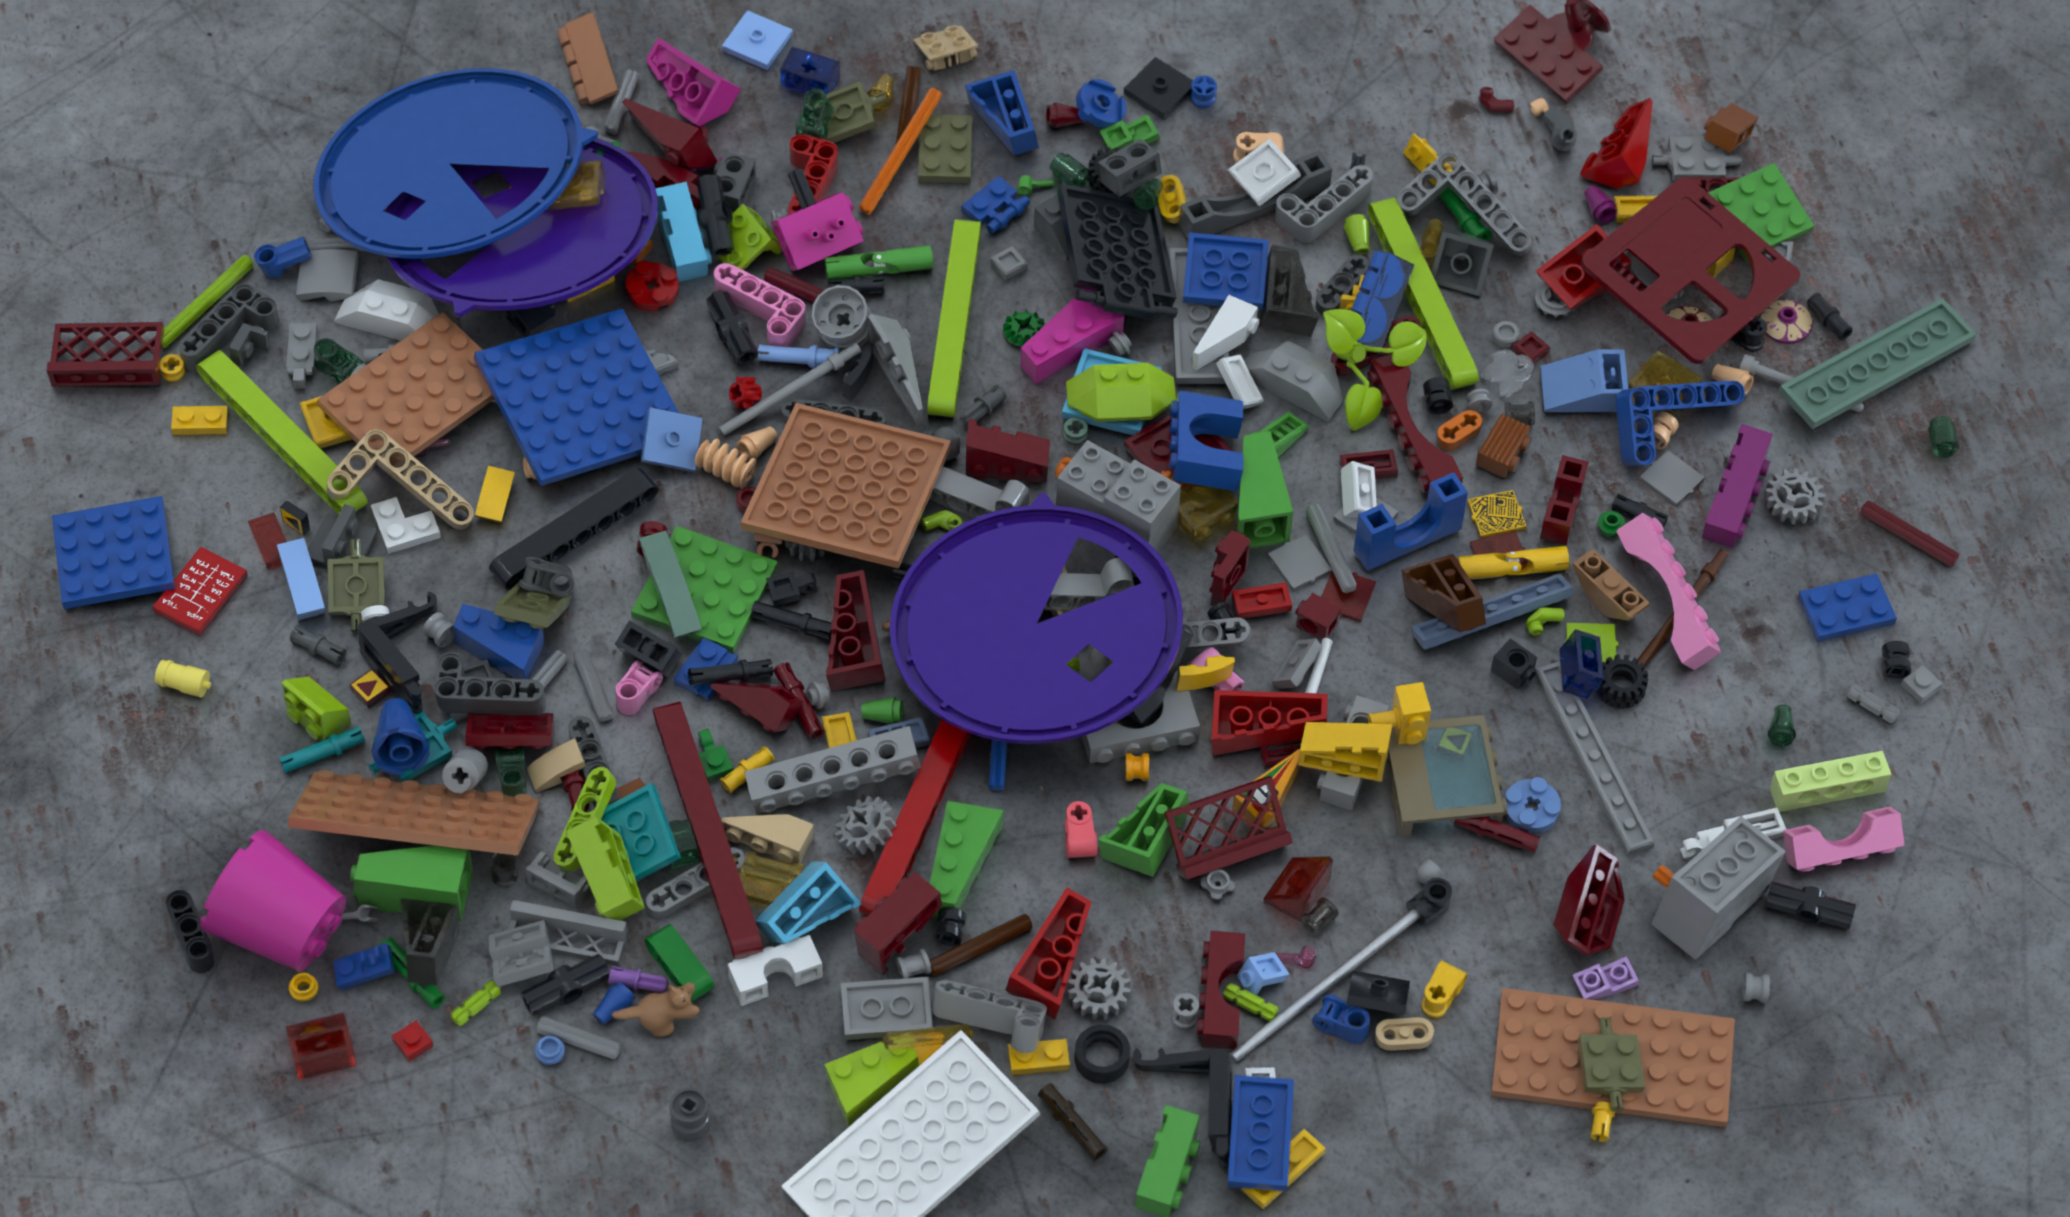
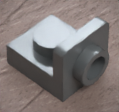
M243 323L229 346L231 361L235 365L242 366L246 357L249 358L252 355L254 347L267 351L270 346L268 332L259 326H250Z

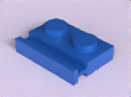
M703 638L674 676V684L709 701L716 692L710 687L712 683L690 686L688 681L692 680V678L688 679L687 677L688 669L735 664L738 662V655L735 653L733 655L720 645Z

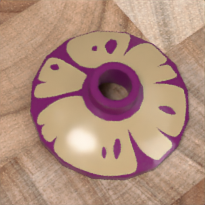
M1776 300L1760 315V318L1767 324L1765 334L1779 343H1798L1807 338L1812 330L1813 320L1810 312L1802 304L1793 300Z

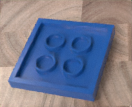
M1189 232L1183 303L1222 306L1228 295L1257 306L1258 310H1263L1269 240Z

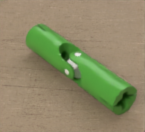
M930 245L824 259L827 281H830V279L854 278V276L867 277L885 273L892 274L933 269V256ZM869 261H873L872 267L866 266L864 264Z

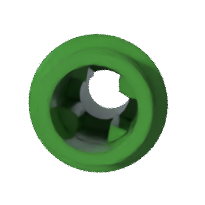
M891 697L863 702L861 707L862 719L887 724L902 722L904 718L903 700Z

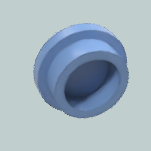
M554 1036L543 1037L535 1047L537 1059L546 1065L558 1063L565 1054L564 1044Z

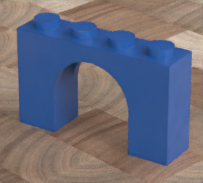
M1179 391L1177 401L1171 402L1169 414L1170 417H1174L1171 419L1169 434H1173L1170 438L1169 451L1173 453L1170 454L1168 467L1173 470V481L1238 491L1243 473V453L1208 447L1197 441L1193 436L1211 434L1238 439L1243 421V401Z
M1453 472L1430 482L1428 498L1424 507L1414 517L1396 526L1395 521L1383 504L1358 514L1353 551L1366 571L1461 530L1468 496L1467 490Z

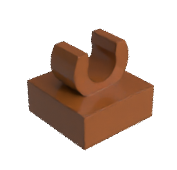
M755 533L754 541L760 543L757 547V554L763 555V549L770 546L773 549L772 558H777L779 554L777 545L784 546V540Z

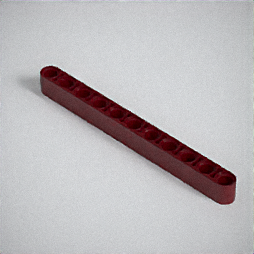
M679 701L653 708L656 726L733 957L738 959L763 952L761 938L682 704Z

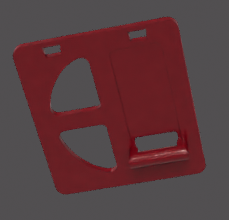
M1681 177L1585 254L1581 260V267L1587 274L1694 364H1701L1794 286L1800 278V272L1793 264L1688 177ZM1700 200L1706 201L1713 209L1709 210ZM1735 247L1745 252L1752 269V285L1746 299L1737 298L1706 271ZM1625 251L1630 252L1655 273L1658 279L1651 285L1646 286L1620 263L1621 254ZM1765 251L1775 261L1771 262L1761 253ZM1688 285H1694L1724 310L1726 315L1710 321L1691 322L1670 317L1663 313L1661 308Z

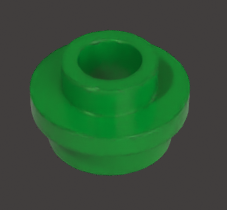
M1606 511L1599 516L1597 525L1604 536L1616 537L1618 536L1616 530L1625 525V519L1618 512Z

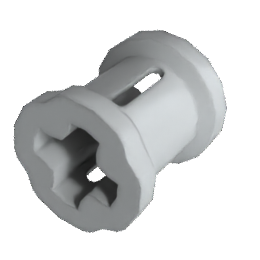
M920 949L917 954L905 958L900 956L895 958L896 967L901 979L924 972L925 974L932 973L930 961L924 949Z
M1181 993L1173 1001L1172 1022L1179 1029L1188 1030L1197 1024L1199 1001L1194 995Z

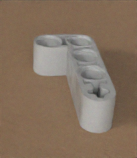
M1364 165L1353 167L1308 204L1293 194L1286 193L1280 195L1276 202L1275 222L1301 243L1313 242L1369 197L1372 189L1373 171Z
M943 467L929 500L976 518L998 510L1029 506V489L1017 480H1009L1004 489L1001 490Z
M1114 558L1105 564L1101 574L1061 573L1043 610L1071 611L1134 586L1131 569L1120 558Z
M948 980L936 983L931 1009L933 1015L942 1019L1012 1035V1048L1025 1053L1033 1052L1037 1049L1042 1037L1047 1007L1038 1001Z

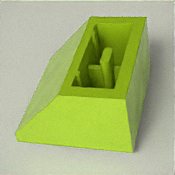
M312 678L285 679L282 682L287 716L294 723L297 724L299 722L313 739L323 741L328 739L329 735L333 733L335 735L340 734L351 725L349 709Z

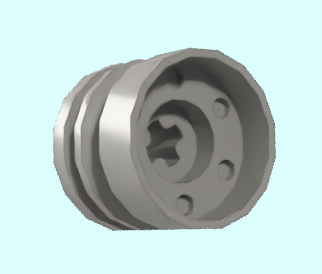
M836 285L827 288L818 295L813 304L811 316L822 341L829 349L839 346L841 351L854 343H857L862 348L868 342V316L872 315L858 290L849 286Z

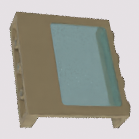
M1484 715L1429 720L1426 740L1417 744L1405 743L1398 745L1394 727H1392L1386 764L1400 836L1411 835L1413 823L1493 816L1495 821L1502 823L1503 815H1507V802L1500 795V791H1502L1501 774H1496L1497 753L1495 749L1491 750L1490 742L1493 740L1492 728L1490 725L1486 726Z

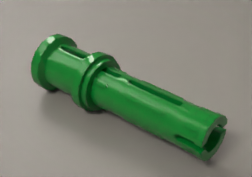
M1449 186L1439 197L1458 220L1459 229L1462 232L1489 242L1492 238V231L1484 227L1480 222V216L1475 212H1471L1457 192Z

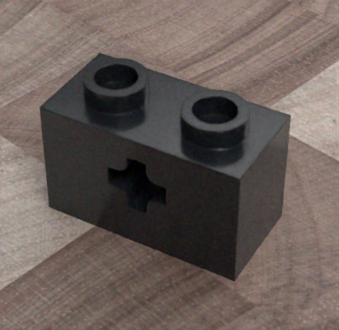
M630 620L615 642L620 652L636 661L643 662V665L655 672H661L665 678L669 677L682 656L677 647Z

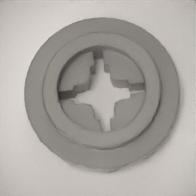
M1546 283L1541 284L1537 288L1534 300L1537 303V309H1542L1544 315L1549 313L1554 315L1555 318L1558 315L1566 317L1570 311H1574V309L1569 310L1561 300L1560 304H1557L1556 301L1551 302L1552 297L1555 299L1559 298Z

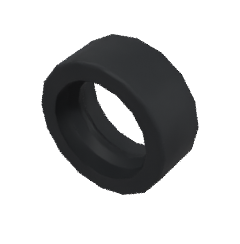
M1099 1024L1090 1026L1081 1032L1076 1040L1074 1062L1077 1070L1084 1078L1094 1083L1105 1084L1119 1079L1129 1067L1130 1044L1128 1038L1121 1030L1111 1025ZM1094 1042H1109L1118 1048L1120 1055L1118 1061L1113 1065L1106 1067L1096 1066L1086 1059L1085 1049Z

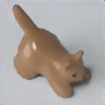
M691 982L681 987L669 985V991L661 994L650 993L644 996L637 1006L615 1011L612 1013V1017L622 1020L638 1018L643 1027L650 1030L652 1035L658 1037L670 1035L674 1030L673 1020L694 1018L698 1014L699 1007L691 1003V995L695 990V985Z

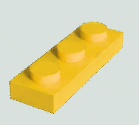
M1305 1129L1290 1141L1288 1186L1325 1154L1326 1148ZM1242 1188V1191L1262 1209L1283 1192Z

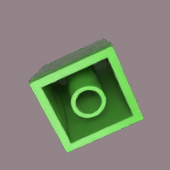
M1271 431L1253 432L1249 435H1244L1242 447L1243 473L1239 484L1236 531L1243 533L1247 538L1251 539L1250 549L1290 542L1293 508Z
M435 845L360 854L358 864H353L350 880L354 882L353 896H357L359 907L363 904L378 907V909L372 910L462 921L473 874L471 854L468 849Z

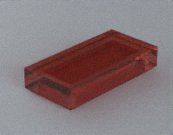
M275 513L249 520V528L266 568L282 564L277 544L287 541Z

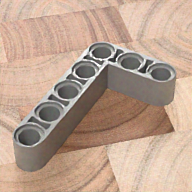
M1445 152L1402 189L1398 195V204L1403 213L1414 216L1419 214L1443 191L1451 186L1513 254L1525 256L1532 250L1533 241L1529 232L1455 153ZM1448 161L1457 163L1456 168L1451 172L1443 170L1444 164ZM1431 178L1437 180V185L1433 189H1425L1423 187L1426 180ZM1465 180H1472L1474 182L1473 188L1468 191L1462 190L1460 187ZM1409 196L1417 198V203L1413 207H1406L1404 205L1405 199ZM1482 199H1490L1492 201L1490 208L1485 210L1480 209L1478 204ZM1503 217L1509 219L1510 222L1506 228L1500 229L1496 227L1498 219ZM1522 236L1527 239V243L1523 247L1518 248L1513 245L1517 237Z

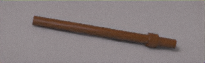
M1720 549L1712 561L1707 562L1701 569L1700 577L1692 586L1697 594L1695 600L1707 584L1713 582L1720 573V567L1729 557L1727 551ZM1674 611L1639 656L1637 665L1643 663L1646 667L1671 634L1674 626Z

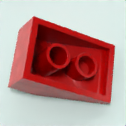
M1598 224L1536 270V274L1569 310L1607 291L1581 267L1583 256L1608 236ZM1622 253L1620 263L1630 271L1632 261L1625 253Z

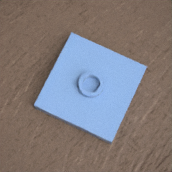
M747 10L723 43L722 51L768 70L792 37V29Z

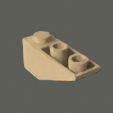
M789 814L723 817L721 820L727 840L733 843H743L750 846L756 852L768 853L788 864L793 863L800 866L814 840V824Z

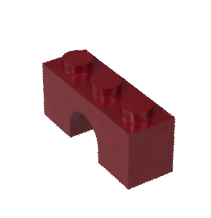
M1562 455L1552 496L1549 499L1543 520L1540 539L1567 545L1584 486L1588 461Z

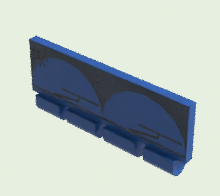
M1374 251L1368 266L1369 270L1365 273L1359 289L1360 292L1357 294L1351 311L1361 315L1365 322V333L1357 342L1366 346L1383 348L1414 264L1388 251L1385 253Z

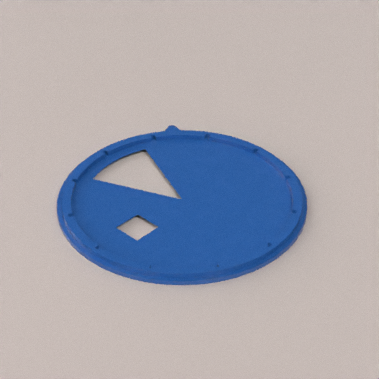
M473 68L439 73L412 81L387 92L360 109L340 127L328 142L317 164L314 176L315 202L327 226L345 242L361 250L387 257L407 259L436 258L460 254L489 245L509 236L533 221L551 206L571 182L581 160L583 146L597 139L598 134L596 130L582 128L579 116L569 99L557 88L537 77L521 72L494 68ZM450 164L550 169L540 185L527 199L507 214L496 219ZM403 191L426 200L407 220L383 211Z

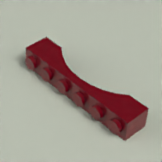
M1392 354L1371 360L1370 371L1367 373L1369 384L1381 392L1382 408H1385L1388 413L1387 417L1391 429H1395L1398 434L1400 448L1405 450L1408 455L1410 469L1416 471L1419 477L1418 483L1423 493L1426 492L1428 496L1430 482L1453 472L1462 483L1463 476L1453 456L1431 444L1419 432L1411 419L1406 398L1411 379L1409 366L1401 367L1393 364Z

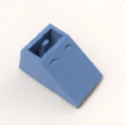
M1597 349L1540 366L1544 412H1617L1616 397L1621 390L1628 389L1624 349Z

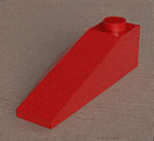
M1651 98L1635 103L1626 109L1614 124L1616 130L1601 140L1602 148L1597 154L1595 152L1591 153L1586 159L1580 172L1583 178L1617 189L1626 185L1632 186L1639 182L1646 166L1653 105Z

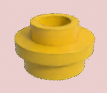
M308 973L295 975L289 983V993L297 1001L311 1000L316 996L319 988L315 977ZM303 986L309 987L307 990L304 991L299 990Z

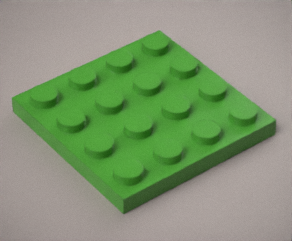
M676 526L669 540L676 554L702 628L701 632L687 635L686 637L700 642L703 638H706L734 654L752 619V606L756 600L761 601L768 588L766 578L774 576L778 568V561ZM649 576L631 610V617L671 631L658 592L655 591L651 576Z

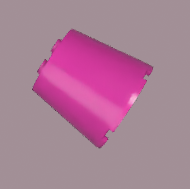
M259 830L250 837L249 842L252 844L246 850L239 848L222 871L204 905V908L209 911L207 917L203 916L200 919V928L211 935L301 972L324 952L327 942L342 922L347 899L266 830Z

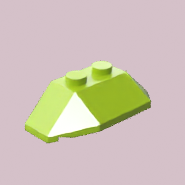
M1150 363L1093 365L1066 381L1068 407L1073 410L1076 409L1081 414L1097 422L1152 420L1169 405L1171 406L1172 401H1176L1174 377Z

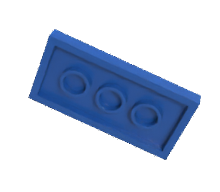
M1235 1075L1227 1187L1287 1191L1294 1089L1293 1079Z

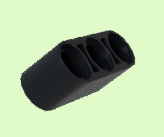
M174 890L166 898V907L171 924L190 969L195 973H206L211 970L215 962L211 943L207 933L200 928V916L191 895L185 890ZM185 906L184 909L175 910L178 907ZM188 930H195L192 933H185ZM198 953H205L201 957H195Z

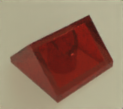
M1330 856L1292 857L1263 900L1268 905L1302 922L1330 882L1333 859Z

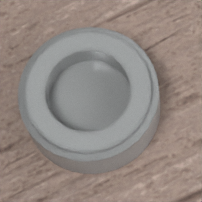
M1501 321L1494 326L1492 339L1499 347L1511 348L1519 340L1520 330L1513 322Z

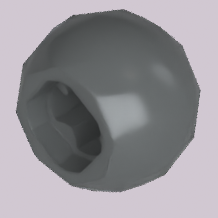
M944 426L937 428L931 434V436L951 441V449L946 461L952 460L959 455L960 435L958 431Z

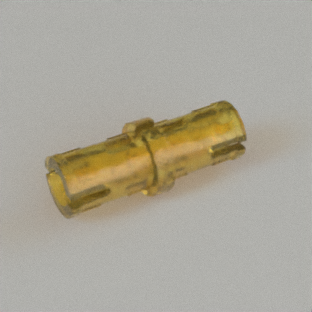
M1433 219L1429 221L1427 229L1422 234L1420 250H1423L1421 253L1426 257H1432L1437 253V247L1444 230L1443 223L1440 220Z

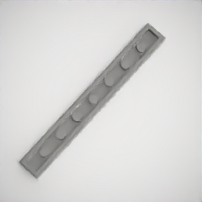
M1562 661L1536 668L1535 676L1627 856L1653 848L1655 842Z

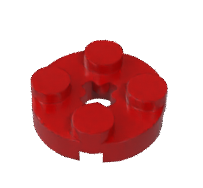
M640 261L626 278V294L636 308L644 311H658L659 307L666 304L668 307L675 302L679 294L677 272L675 269L662 263ZM649 284H656L657 286H659L654 287L652 290L648 289Z

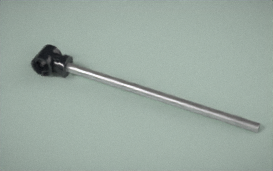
M1439 877L1428 880L1424 889L1406 902L1408 913L1230 1052V1058L1237 1063L1416 921L1420 925H1425L1435 916L1445 914L1449 909L1452 896V886L1450 883ZM1431 895H1440L1442 899H1434Z

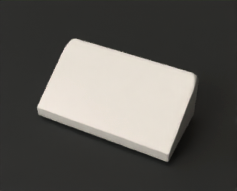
M1354 461L1341 469L1343 516L1358 518V514L1377 506L1374 467Z

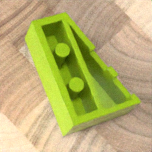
M596 816L566 831L596 899L595 906L602 917L605 916L609 919L621 921L645 908L622 836Z

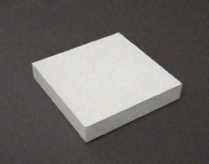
M1271 139L1265 141L1228 169L1230 175L1258 206H1261L1301 176L1299 170Z

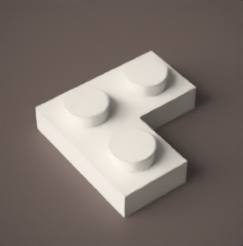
M397 497L370 505L388 554L441 538L432 510L405 518Z

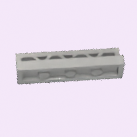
M516 900L512 901L510 907L511 922L508 930L517 928V925L524 926L545 920L548 932H556L561 937L560 940L553 944L550 943L551 953L581 959H588L599 953L607 964L619 966L627 938L625 921ZM577 937L586 938L589 945L578 949L574 948L570 941ZM605 943L617 944L614 955L604 954L598 947Z

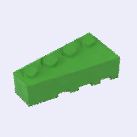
M947 801L930 884L940 892L942 902L940 908L956 907L961 909L975 878L977 879L981 871V866L986 857L989 856L993 843L1003 829L1004 810ZM940 908L932 916L933 918H937Z

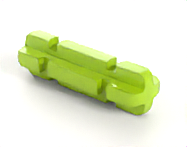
M489 980L482 986L483 990L478 989L462 1003V1007L458 1006L450 1013L451 1019L456 1025H464L469 1020V1016L473 1017L490 1003L489 999L494 1000L501 994L500 986L497 987L494 980Z
M1233 983L1226 986L1223 992L1225 999L1231 1002L1236 1001L1237 1005L1256 1015L1260 1013V1017L1267 1021H1271L1276 1017L1278 1012L1276 1005L1270 1002L1265 1003L1264 999L1245 989L1241 991V987Z

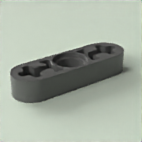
M1362 255L1350 256L1319 291L1315 304L1319 314L1323 315L1325 311L1340 309L1341 295L1352 296L1353 286L1359 285L1360 275H1365L1366 271L1369 270V261L1366 257ZM1358 266L1362 267V269H1356V271L1353 273V276L1351 275L1353 268H1357ZM1344 281L1348 283L1350 287L1347 289H1339L1336 287L1335 284L1337 282ZM1332 295H1333V301H1332V303H1330V302L1327 303V302L1331 299V297H1332Z

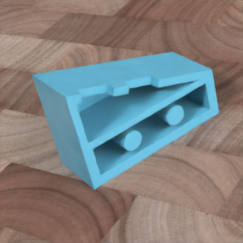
M687 182L656 188L658 224L672 267L677 272L678 282L708 276V265L712 264L709 249H705L703 245L705 243L702 228L698 226V216L695 207L693 208Z
M811 862L755 919V923L771 943H787L815 929L816 926L838 917L841 913L862 905V903L826 862Z

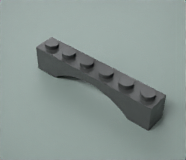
M1316 151L1296 159L1292 164L1299 170L1301 176L1261 206H1258L1246 192L1225 197L1201 196L1180 205L1179 225L1188 239L1189 232L1213 235L1276 210L1277 198L1282 194H1293L1302 200L1326 190L1331 183L1332 168L1321 151Z

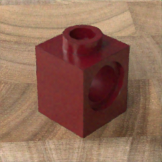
M1312 592L1307 601L1302 600L1296 609V627L1322 641L1323 638H1328L1339 624L1341 608Z

